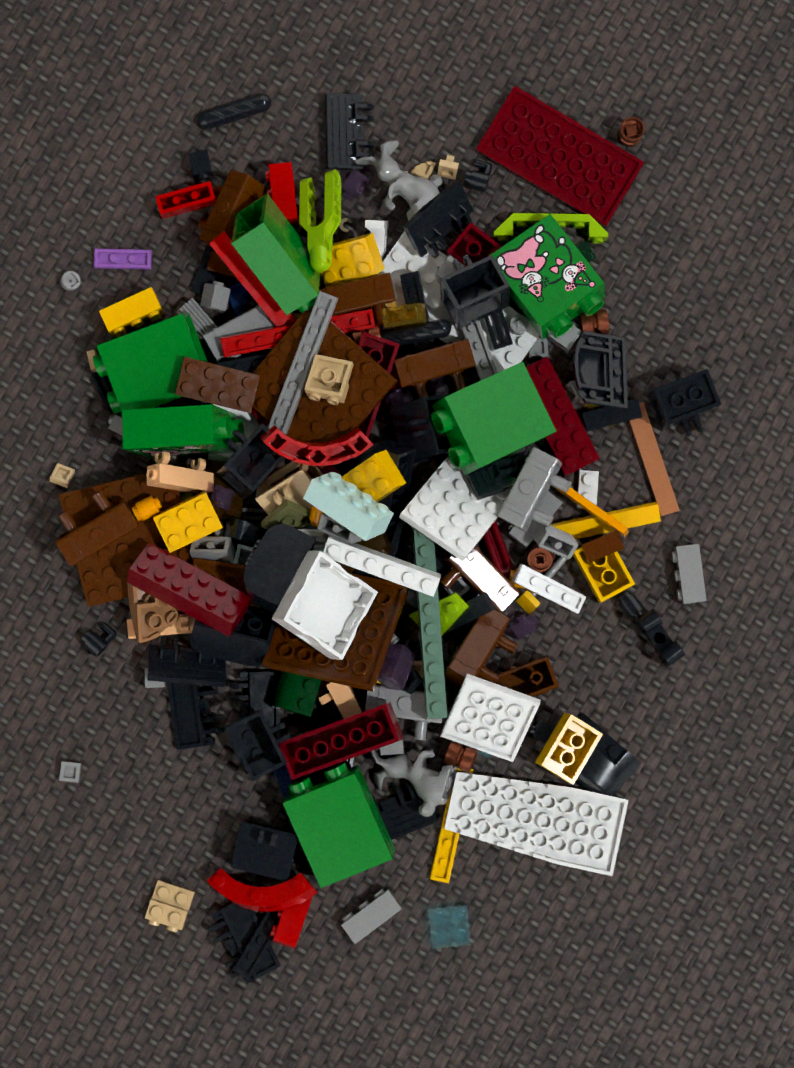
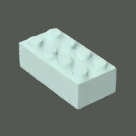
M329 472L313 478L303 498L365 541L385 533L394 514L388 510L386 505L376 502L371 495L363 493L357 489L356 485L345 481L341 475L335 472Z

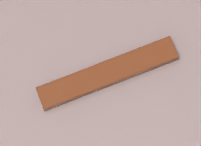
M644 402L639 403L642 418L631 420L629 423L655 501L659 505L660 516L662 517L679 511V507Z

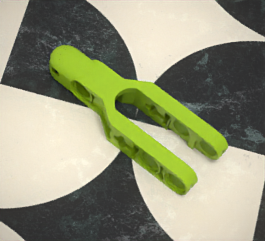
M336 169L325 173L324 220L318 226H316V195L312 178L309 177L300 181L299 224L307 231L310 267L316 273H322L331 266L333 234L341 223V177Z

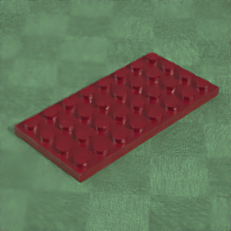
M517 86L513 87L476 148L478 153L581 214H590L605 228L645 163Z

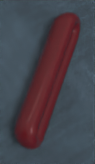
M495 521L483 536V540L492 564L504 576H508L511 570H513V564L498 524Z

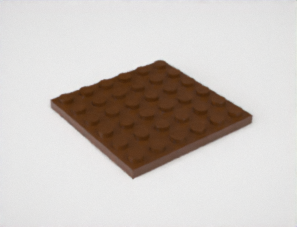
M312 309L303 312L252 373L260 375L252 407L269 422ZM331 320L317 355L353 362L354 366L348 382L349 389L344 403L339 402L338 405H332L326 399L320 398V401L311 400L304 388L287 433L288 436L304 442L323 443L333 441L350 433L356 427L358 428L398 381Z
M147 473L59 494L63 511L68 510L76 524H80L99 513L100 509L91 497L99 490L103 491L110 504L125 498L131 510L135 503L150 495L153 498L157 497L162 505L159 508L160 512L182 502L180 492L177 490L147 486ZM153 517L145 521L143 519L140 520L139 527L129 532L128 535L122 536L86 557L82 562L77 563L88 607L128 597L127 578L129 568L149 542L169 553ZM192 543L170 553L193 565V559L190 554Z
M349 573L352 576L358 577L378 593L366 616L360 622L355 637L343 660L328 658L277 623L268 654H265L262 662L263 666L374 692L409 588L394 582Z

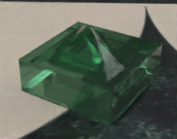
M587 241L577 246V249L588 263L596 259Z

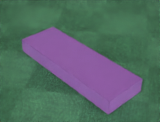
M95 248L94 268L152 270V250Z

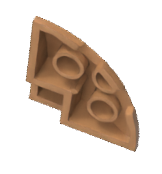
M127 583L131 618L138 643L155 639L167 627L174 625L180 617V610Z

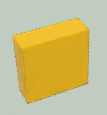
M528 590L516 600L528 614H531L541 604Z

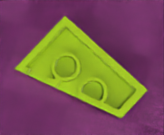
M457 593L439 600L441 637L469 607ZM418 610L409 614V616L419 626Z

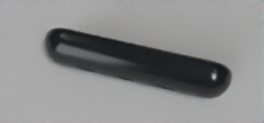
M261 93L201 112L197 117V124L201 129L209 130L265 112L271 107V99L267 94Z
M438 319L380 333L381 338L399 343V347L444 338L450 334L451 324L448 320Z

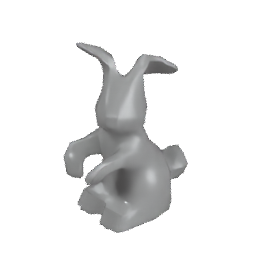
M397 140L387 141L381 145V156L379 159L363 157L355 160V163L358 165L375 166L378 178L391 185L384 200L385 207L389 210H394L395 204L392 202V199L397 195L402 196L411 208L406 214L409 221L440 193L439 189L443 184L441 176L436 174L429 177L428 180L424 177H415L401 170L398 163L390 156L398 147L399 142Z
M432 748L420 752L414 764L410 761L408 755L405 754L380 759L375 750L371 751L375 764L383 767L381 770L373 773L377 789H382L384 777L405 778L409 780L414 786L417 795L424 801L419 806L418 811L424 817L431 816L437 805H444L448 801L457 767L453 765L443 766L440 773L426 767L428 757H435L434 749Z

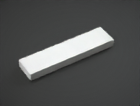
M523 564L519 565L512 582L579 614L586 599V596Z

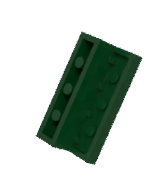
M281 671L271 707L311 717L321 680Z

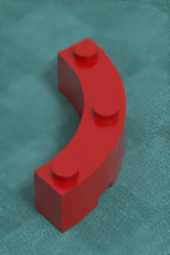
M275 425L260 438L277 454L296 463L312 466L339 464L359 456L373 446L372 442L357 427L339 439L323 443H310L294 439L286 435Z
M222 868L206 880L229 901L243 908L261 912L285 910L296 904H302L318 893L302 873L284 883L269 887H255L240 883Z

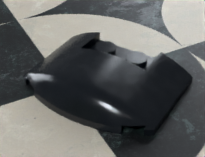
M589 331L582 332L576 344L573 358L574 379L582 400L587 404L628 409L625 338Z
M582 713L578 719L603 735L575 783L587 791L614 796L640 766L641 762L594 721Z

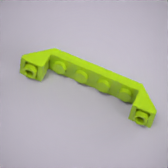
M513 213L494 231L493 239H497L498 242H508L513 237V225L525 228L528 225L536 224L549 214ZM551 214L561 228H565L566 225L577 229L588 226L587 241H592L594 244H602L608 239L606 230L590 214Z

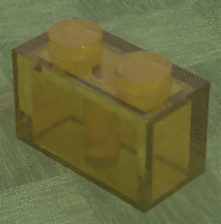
M424 303L382 308L384 328L427 323Z

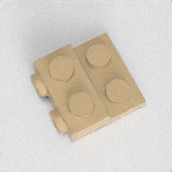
M315 354L305 385L307 396L314 401H320V398L326 399L332 405H338L339 402L344 403L349 389L348 382L354 366L353 362Z
M158 880L145 919H148V923L154 926H159V924L167 925L166 929L172 932H178V929L182 930L195 891Z

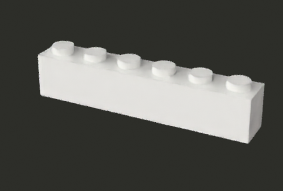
M330 535L323 551L325 555L336 562L433 597L441 578V574L357 543L347 544Z

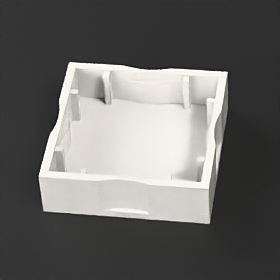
M308 551L272 620L328 658L343 660L355 637L360 622L366 616L378 592L358 577L347 573L341 565L321 551Z

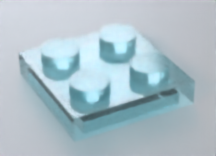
M467 905L428 909L432 949L471 945Z

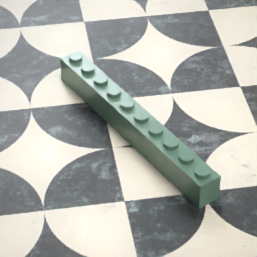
M412 527L414 565L436 572L434 541ZM437 586L434 597L416 591L426 720L447 718Z

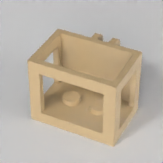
M291 461L264 479L258 486L255 500L268 515L286 499L311 510L312 504L303 499L312 480L307 471L309 470L315 478L323 474L317 466ZM300 466L297 472L285 478L278 484L274 486L271 485L273 482L277 481L284 475L288 474L289 472Z

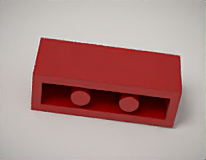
M211 181L155 196L162 219L209 207L216 202Z
M312 897L302 904H296L285 910L278 911L277 917L280 920L278 925L274 924L270 935L274 937L272 942L295 949Z

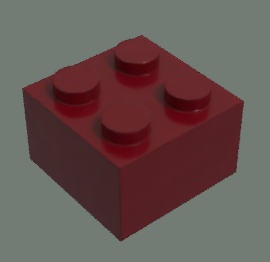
M470 222L448 249L446 256H452L466 267L463 256L468 255L472 263H475L500 249L501 245Z

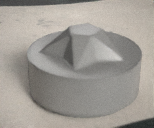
M74 271L65 272L60 279L61 286L67 291L75 290L81 282L79 275Z
M515 315L509 322V329L515 335L524 334L529 327V322L523 315Z

